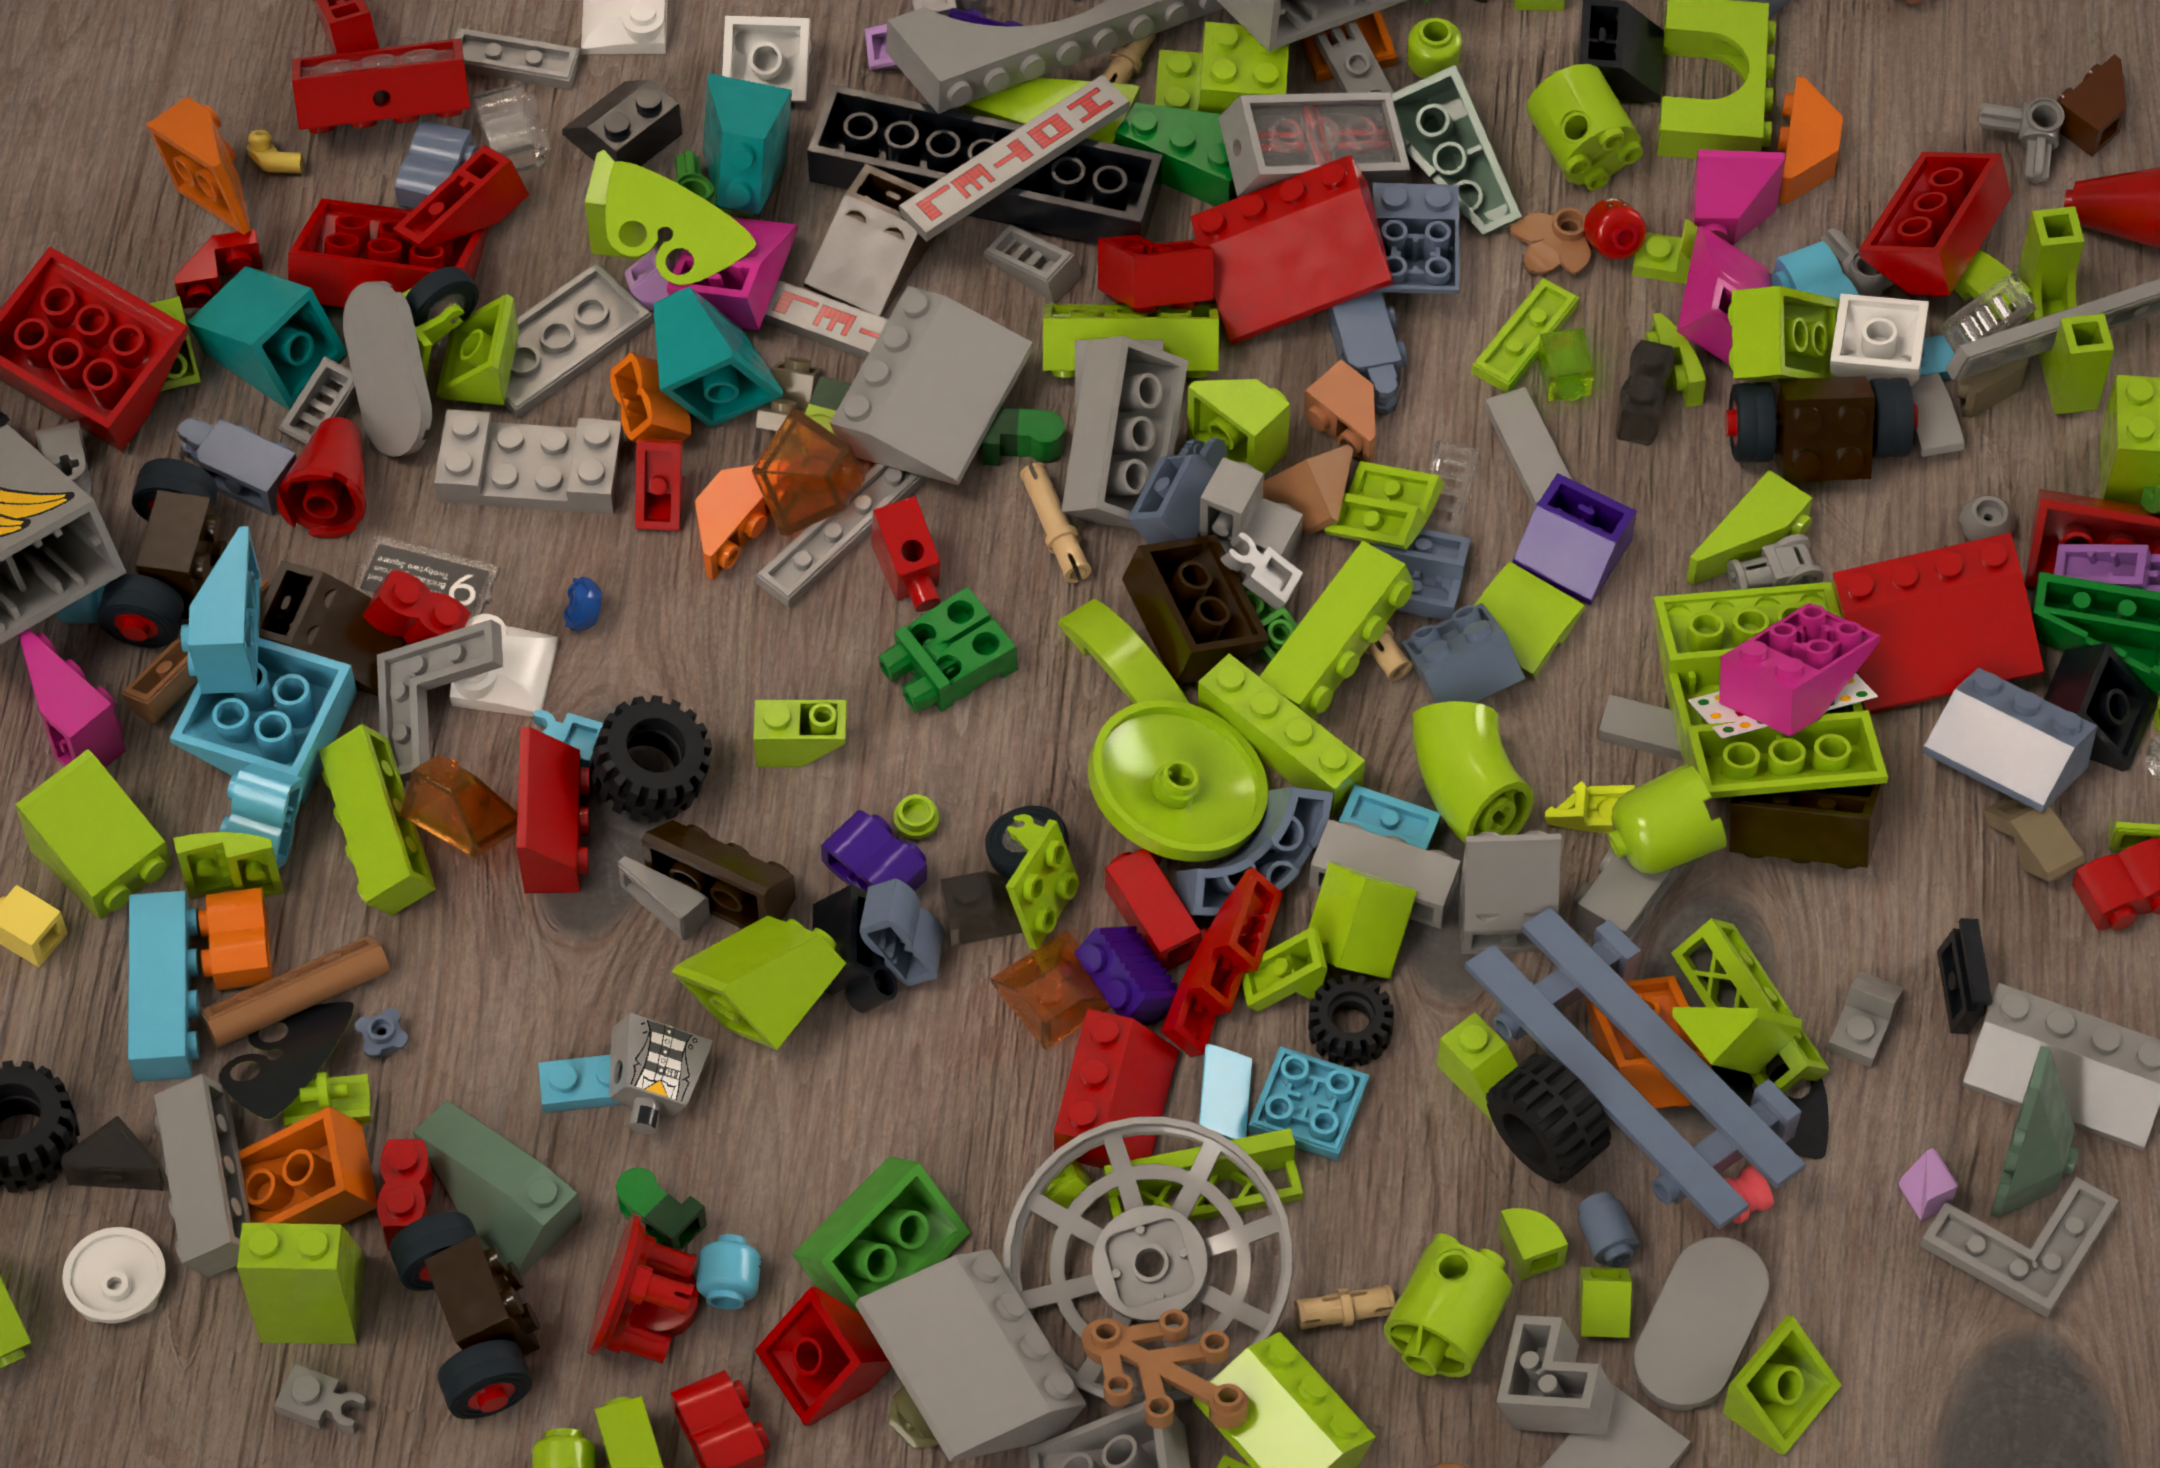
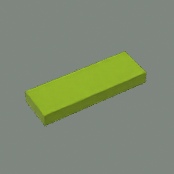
M1543 277L1472 364L1471 374L1505 393L1510 392L1577 309L1580 297Z

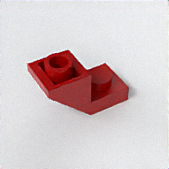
M251 229L245 235L239 231L212 235L174 276L177 295L180 296L183 309L192 307L202 308L222 289L220 275L238 274L245 266L253 269L263 268L256 229Z

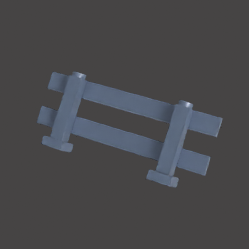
M1551 907L1524 923L1521 931L1558 967V969L1534 985L1494 944L1465 963L1464 969L1501 1006L1500 1013L1493 1017V1025L1497 1033L1506 1041H1510L1513 1038L1518 1041L1529 1034L1552 1059L1557 1060L1571 1070L1587 1086L1601 1109L1660 1169L1659 1176L1652 1180L1651 1186L1654 1194L1662 1203L1666 1205L1672 1202L1678 1204L1688 1197L1720 1230L1747 1211L1749 1204L1730 1186L1720 1173L1745 1157L1775 1189H1778L1805 1170L1806 1164L1786 1144L1795 1136L1802 1111L1770 1079L1755 1088L1749 1107L1626 983L1635 977L1641 950L1610 919L1595 928L1591 947ZM1583 996H1586L1704 1115L1717 1131L1692 1147L1577 1030L1561 1011Z

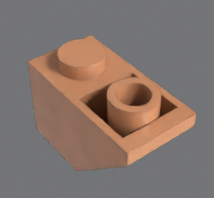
M1341 359L1305 390L1304 416L1314 429L1327 433L1338 442L1340 447L1344 445L1352 447V457L1356 456L1363 462L1372 463L1374 461L1376 443L1374 385Z

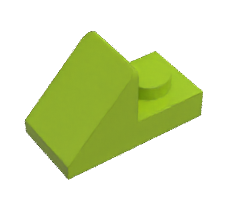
M1685 219L1682 238L1647 232L1644 244L1635 253L1632 276L1686 284L1698 227L1690 220Z
M1311 926L1264 952L1258 971L1243 974L1241 981L1247 1007L1260 1012L1295 992L1310 1000L1312 998L1315 999V991L1320 986L1323 987L1327 973L1326 960L1317 928Z

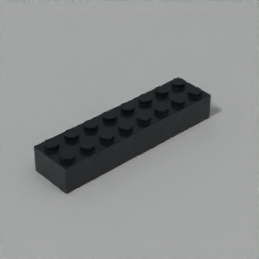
M831 84L807 149L809 181L848 190L865 164H868L925 189L1023 125L951 109L938 114L928 104ZM1086 138L967 216L1097 244L1098 238L1134 234L1145 238L1162 187L1163 155Z

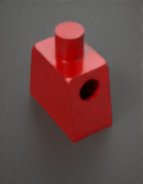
M916 496L874 509L871 545L895 599L902 600L910 597L917 612L933 609L941 602L936 587L939 586L940 560Z

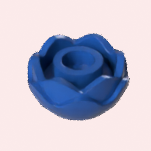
M588 577L573 578L574 584L567 591L570 600L569 605L564 611V618L567 621L565 627H569L576 632L585 631L596 625L600 613L602 590Z

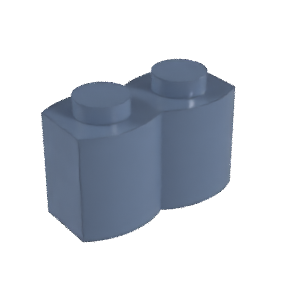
M422 120L413 137L409 154L405 157L396 179L395 192L398 205L411 208L418 206L479 150L478 146L474 145L472 131Z
M897 878L869 886L860 924V935L864 943L873 952L885 958L886 967L890 969L895 978L901 983L912 986L936 979L945 938V931L940 921L929 911L921 908L917 894L911 887Z

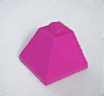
M1698 150L1690 198V221L1697 227H1705L1731 245L1737 243L1776 212L1785 163V152Z

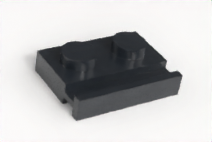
M1961 918L1958 921L1960 929H1952L1938 948L1937 956L1950 1033L1969 1034L1979 1019L1984 1016L1987 1005H1991L1993 1000L1979 919Z

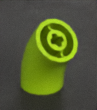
M1461 701L1434 703L1414 711L1411 722L1418 768L1426 790L1437 811L1454 834L1464 844L1466 836H1476L1483 832L1517 835L1530 816L1534 804L1533 790L1516 773L1507 757L1500 734L1498 713L1493 708L1484 704Z

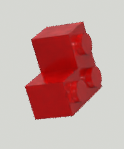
M1138 234L1098 238V290L1113 297L1114 302L1125 303L1132 307V311L1136 313H1153L1158 311V306L1171 305L1179 309H1190L1197 307L1198 301L1213 300V248L1195 239L1154 243Z

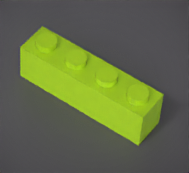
M1362 540L1259 677L1312 719H1315L1318 713H1323L1331 704L1333 693L1342 681L1354 674L1359 665L1360 657L1369 645L1381 638L1385 631L1386 623L1397 608H1402L1410 599L1415 584L1406 564Z
M1230 653L1198 681V706L1218 715L1235 727L1251 744L1262 762L1294 787L1333 792L1330 811L1332 817L1346 805L1354 784L1363 787L1365 759Z
M361 724L320 749L319 754L324 767L322 777L325 784L331 790L335 802L333 813L344 831L347 841L345 852L355 867L359 880L357 890L361 899L368 906L375 907L393 916L436 890L389 739Z

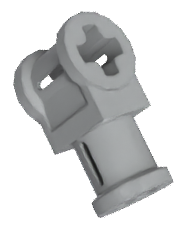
M1803 534L1790 535L1775 544L1763 546L1761 557L1743 562L1733 559L1727 563L1731 590L1821 583L1824 574L1822 569L1814 564L1809 552L1811 547L1810 541Z

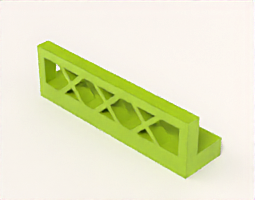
M1711 918L1671 952L1706 1007H1722L1717 1000L1719 982L1722 979L1732 981L1737 989L1734 1008H1745L1747 1004L1749 1008H1759L1795 1017L1734 924ZM1705 942L1713 952L1710 972L1698 971L1689 957ZM1722 967L1725 970L1726 974H1721ZM1703 977L1709 978L1708 984L1706 983ZM1803 1028L1778 1052L1790 1070L1775 1081L1774 1084L1785 1093L1800 1079L1817 1082L1830 1071ZM1766 1066L1757 1075L1749 1073L1757 1086L1769 1079L1765 1073Z
M1291 1128L1230 1140L1241 1147L1261 1167L1264 1173L1285 1168L1290 1187L1276 1190L1282 1204L1303 1200V1190L1294 1160L1295 1141ZM1202 1146L1135 1159L1130 1162L1132 1166L1163 1164L1190 1171ZM1220 1154L1208 1181L1216 1186L1219 1181L1231 1179L1244 1187L1237 1198L1229 1199L1238 1213L1267 1207L1265 1200L1253 1182L1232 1161ZM1111 1165L1104 1166V1176L1113 1172ZM1163 1180L1137 1181L1143 1202L1170 1209L1172 1206L1165 1202L1172 1191L1182 1189L1183 1187L1181 1184ZM1118 1188L1106 1194L1112 1220L1122 1213L1119 1203L1122 1199ZM1200 1195L1188 1220L1196 1222L1222 1215L1207 1198Z

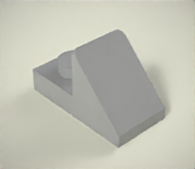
M1860 971L1849 988L1845 1007L1829 1041L1827 1051L1872 1068L1905 988Z

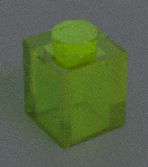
M1579 328L1540 334L1537 360L1548 402L1556 400L1574 401L1581 397L1591 396L1594 368L1584 329Z

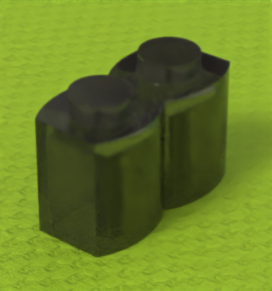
M1641 340L1633 349L1630 357L1628 377L1620 392L1616 419V436L1619 440L1649 446L1657 437L1663 406L1668 399L1675 360L1672 346Z

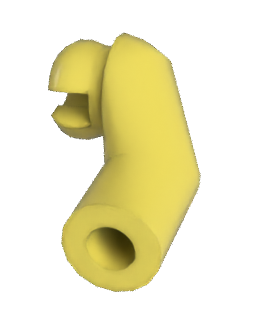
M255 130L248 135L247 153L260 169L268 173H303L302 152H279L270 143L271 135L265 130Z

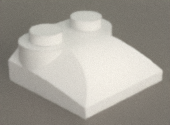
M583 0L582 55L666 54L668 0Z
M725 16L722 76L792 90L791 103H806L809 55L811 52L810 18Z
M1841 294L1830 359V373L1834 374L1835 377L1867 376L1868 381L1875 378L1890 379L1902 377L1908 379L1910 386L1916 384L1921 375V360L1929 301Z
M479 614L470 618L465 627L490 619L501 625L503 667L452 682L450 690L451 706L533 717L535 710L543 709L558 645V637L505 626L499 617L491 614Z

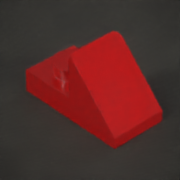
M638 438L636 442L635 529L680 531L685 490V477L682 476L683 440Z

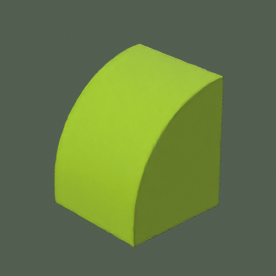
M1511 1208L1500 1212L1498 1234L1520 1281L1565 1265L1568 1243L1560 1228L1550 1218L1542 1213L1526 1208Z
M1580 1267L1579 1324L1581 1337L1630 1338L1632 1280L1628 1268Z

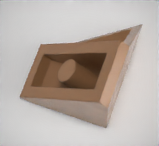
M1349 445L1341 446L1306 459L1264 480L1263 498L1275 503L1288 504L1297 512L1302 513V532L1307 535H1311L1338 522L1353 448Z

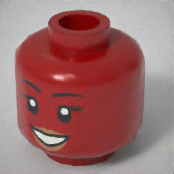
M1609 198L1596 203L1587 213L1583 225L1585 238L1590 246L1604 257L1612 260L1627 259L1637 253L1644 244L1647 233L1645 221L1640 213L1621 199Z

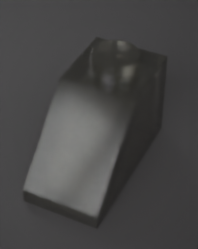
M982 871L940 879L942 910L951 946L1023 933L1005 887L1011 878L989 871Z

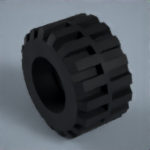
M653 695L650 702H645L644 697L639 696L633 698L630 706L625 701L619 704L614 714L609 713L605 718L592 750L590 769L594 771L591 780L594 787L602 786L599 797L604 803L612 800L614 802L613 811L621 814L623 810L631 813L629 819L639 821L642 815L648 816L649 823L659 822L662 814L669 820L678 815L680 808L686 811L692 805L694 797L697 798L712 760L709 757L712 751L711 740L705 739L708 730L704 723L696 724L697 714L691 709L683 712L679 709L681 703L672 699L670 704L663 703V696ZM642 745L655 747L670 758L674 768L666 772L647 771L639 767L631 759L627 750Z
M1532 1054L1490 1088L1486 1094L1487 1108L1491 1119L1509 1149L1529 1169L1553 1183H1566L1610 1145L1611 1132L1609 1124L1596 1098L1571 1070L1547 1055Z
M13 1060L3 1061V1068H0V1123L18 1114L35 1115L39 1117V1120L29 1132L13 1139L0 1138V1187L6 1185L8 1192L19 1193V1187L27 1185L28 1190L31 1191L38 1189L37 1182L46 1179L48 1183L57 1178L55 1171L58 1168L66 1170L71 1164L68 1154H76L79 1144L76 1137L80 1136V1128L69 1094L66 1092L64 1083L58 1076L53 1078L51 1070L44 1066H41L36 1071L33 1062L23 1060L20 1067H15Z

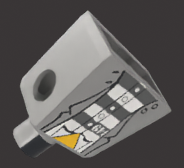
M629 1013L613 1026L609 1096L613 1101L632 1107L628 1124L629 1129L640 1134H654L657 1131L660 1116L672 1118L686 1107L711 1049L713 1040L633 1013Z

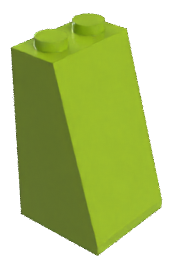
M242 1223L237 1269L260 1343L357 1345L366 1255L341 1224Z

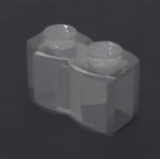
M522 82L472 95L475 115L486 146L509 158L517 172L547 164L545 151L551 150V143L546 126H537L535 118L540 117V112L534 93L526 94Z

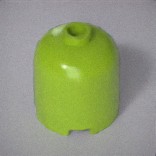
M1687 764L1682 767L1679 766L1626 792L1618 798L1612 808L1611 815L1614 831L1607 833L1610 846L1618 859L1626 856L1629 863L1641 873L1655 875L1712 854L1727 846L1726 834L1721 818L1711 820L1704 801L1711 799L1712 796L1693 765L1689 767Z

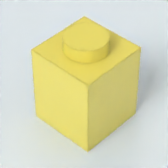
M16 885L7 896L0 898V944L39 968L67 936L68 932L60 910Z

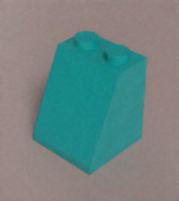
M709 73L706 85L703 154L711 182L715 186L718 206L760 214L787 165L792 90Z
M247 266L187 322L207 356L287 409H291L324 356L338 363L348 353L311 288Z
M687 287L676 291L672 295L653 303L659 389L709 428L718 426L783 396L782 387L741 327L692 288Z

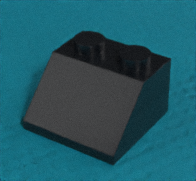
M651 79L624 81L562 129V134L594 162L596 154L605 150L615 162L623 161L642 166L682 135L680 106L675 99Z
M2108 643L2065 649L2044 700L2066 711L2073 712L2079 717L2097 725L2090 760L2119 771H2127L2130 769L2158 698Z

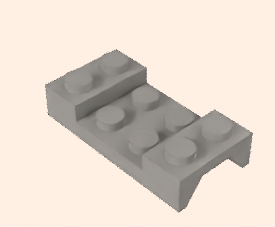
M446 409L434 480L437 501L441 503L614 514L616 468L619 449L624 447L622 423L618 420L578 418L576 428L492 422L490 412Z

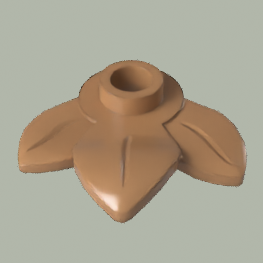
M1566 207L1558 210L1553 216L1535 212L1515 222L1510 228V234L1529 245L1524 258L1525 270L1533 274H1548L1562 266L1566 271L1574 275L1581 272L1589 264L1591 258V249L1585 238L1583 227L1586 215L1577 208Z

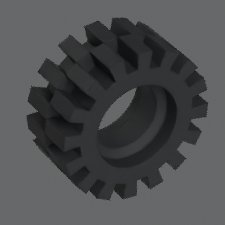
M1350 974L1341 975L1340 985H1337L1335 979L1332 978L1326 981V990L1320 986L1315 991V999H1311L1309 1006V1039L1311 1044L1316 1043V1052L1320 1056L1329 1052V1062L1336 1064L1338 1057L1344 1058V1067H1352V1059L1358 1058L1360 1066L1368 1064L1369 1055L1376 1060L1381 1056L1382 1048L1387 1049L1393 1029L1394 1008L1393 1004H1389L1390 996L1386 991L1379 994L1380 984L1374 980L1367 987L1365 986L1366 977L1358 975L1357 983H1350ZM1355 1009L1366 1014L1369 1024L1363 1031L1349 1033L1336 1028L1332 1019L1340 1010Z

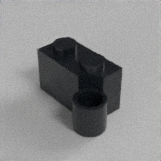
M851 884L813 904L812 931L815 928H819L830 935L837 943L834 950L847 963L824 992L834 995L845 989L849 1004L856 1011L865 1013L894 999L898 992V985L894 974L885 967V958L873 952L861 938L860 924L867 891Z

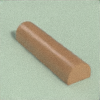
M262 579L260 606L271 584ZM181 635L121 693L130 708L138 716L151 724H155L198 682L196 676L189 675L188 652L182 651Z
M368 935L201 1009L200 1015L215 1047L218 1049L389 973L390 966L381 944L373 936Z

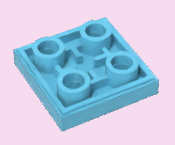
M1280 1046L1250 1120L1248 1132L1258 1135L1291 1128L1295 1148L1338 1162L1369 1084V1074Z

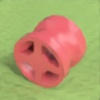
M1753 1165L1741 1169L1739 1176L1734 1179L1724 1178L1749 1204L1748 1210L1733 1220L1734 1223L1740 1224L1748 1220L1750 1213L1755 1210L1764 1212L1773 1207L1774 1199L1765 1177Z

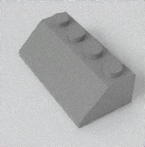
M1125 336L1088 340L1061 512L1096 524L1135 529L1127 519L1159 457L1174 456L1188 360Z
M1998 983L1962 1087L2021 1107L2040 1046L2050 1048L2074 1126L2144 1151L2160 1106V1040Z

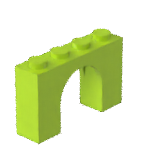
M1667 0L1664 18L1663 55L1707 58L1722 62L1738 74L1743 85L1731 95L1718 99L1662 96L1658 122L1657 156L1697 159L1698 150L1761 152L1762 147H1770L1772 122L1764 121V113H1771L1773 88L1766 87V79H1773L1775 54H1767V46H1774L1776 21L1768 20L1769 3L1735 0Z
M2075 206L2034 210L2031 213L2017 269L2018 278L2031 289L2029 300L2025 302L2030 322L2077 306L2076 276L2085 240ZM2105 313L2061 318L2053 348L2038 354L2054 415L2098 409L2114 352Z

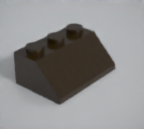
M1216 534L1140 545L1137 547L1122 577V581L1167 671L1177 685L1198 682L1229 653L1242 662L1266 647L1270 641L1235 570L1229 569L1222 563L1221 557L1226 552Z
M670 820L647 831L641 839L645 866L704 894L709 898L711 915L741 929L766 916L783 920L796 899L794 875L784 866L773 861L766 863L757 859L735 843L725 844L711 838L706 831L696 825L689 824L685 826Z

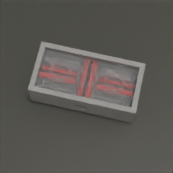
M1391 92L1240 95L1218 118L1237 197L1244 196L1350 154L1367 180L1370 192H1372L1373 183H1397L1410 171Z

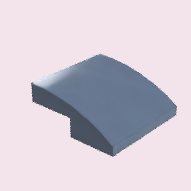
M1422 529L1406 550L1377 544L1376 548L1406 564L1415 584L1408 602L1402 608H1397L1396 611L1441 620L1452 618L1458 602L1471 538Z

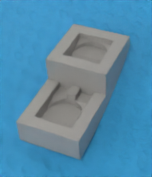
M1940 374L1920 376L1919 381L1911 386L1913 403L1918 408V428L1914 430L1913 442L1921 457L1964 450L1965 442L1961 427Z

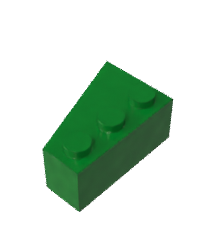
M1135 102L1115 132V145L1162 154V184L1205 203L1218 206L1238 198L1218 120L1222 114Z
M2039 572L2031 602V614L2037 640L2063 653L2065 649L2108 643L2157 697L2160 690V592Z

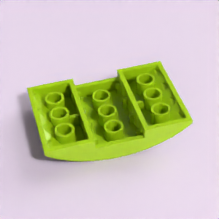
M1831 582L1653 597L1655 626L1669 709L1672 710L1680 752L1684 764H1687L1688 767L1693 765L1698 771L1712 798L1887 783L1888 775L1869 710L1863 711L1861 702L1825 711L1820 719L1791 737L1768 726L1727 738H1721L1712 727L1734 722L1708 724L1688 702L1689 699L1720 691L1721 656L1804 605L1810 603L1821 606L1826 611L1841 617Z

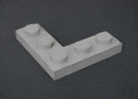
M490 619L377 654L380 734L389 739L402 783L431 774L427 690L503 667L501 625Z
M2075 1177L2031 1249L1945 1201L1922 1237L1920 1247L2048 1318L2115 1211L2119 1200Z

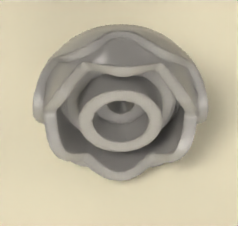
M1981 495L1973 498L1965 504L1959 515V523L1962 525L1963 534L1970 541L2009 532L2013 533L2015 530L2016 520L2013 510L2007 502L1996 496Z

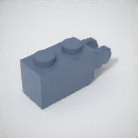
M1370 292L1329 308L1328 325L1338 359H1342L1374 385V406L1377 414L1387 415L1395 411L1401 367L1407 366V354L1403 341L1396 342L1394 332L1397 330V323L1393 307L1385 305L1382 292Z
M193 417L179 423L177 434L180 441H183L181 446L182 453L188 459L192 458V461L200 464V468L213 477L217 484V491L273 517L278 510L276 497L279 485L297 459L295 452L282 442H270L257 436L250 428L242 424L233 425L219 419L216 425L213 426L202 420L198 421L197 418L193 419Z
M1210 438L1207 439L1204 445V442L1198 439H1190V441L1184 444V448L1181 449L1179 455L1159 457L1127 519L1148 544L1198 537L1200 497L1222 458H1226L1228 455L1225 440Z

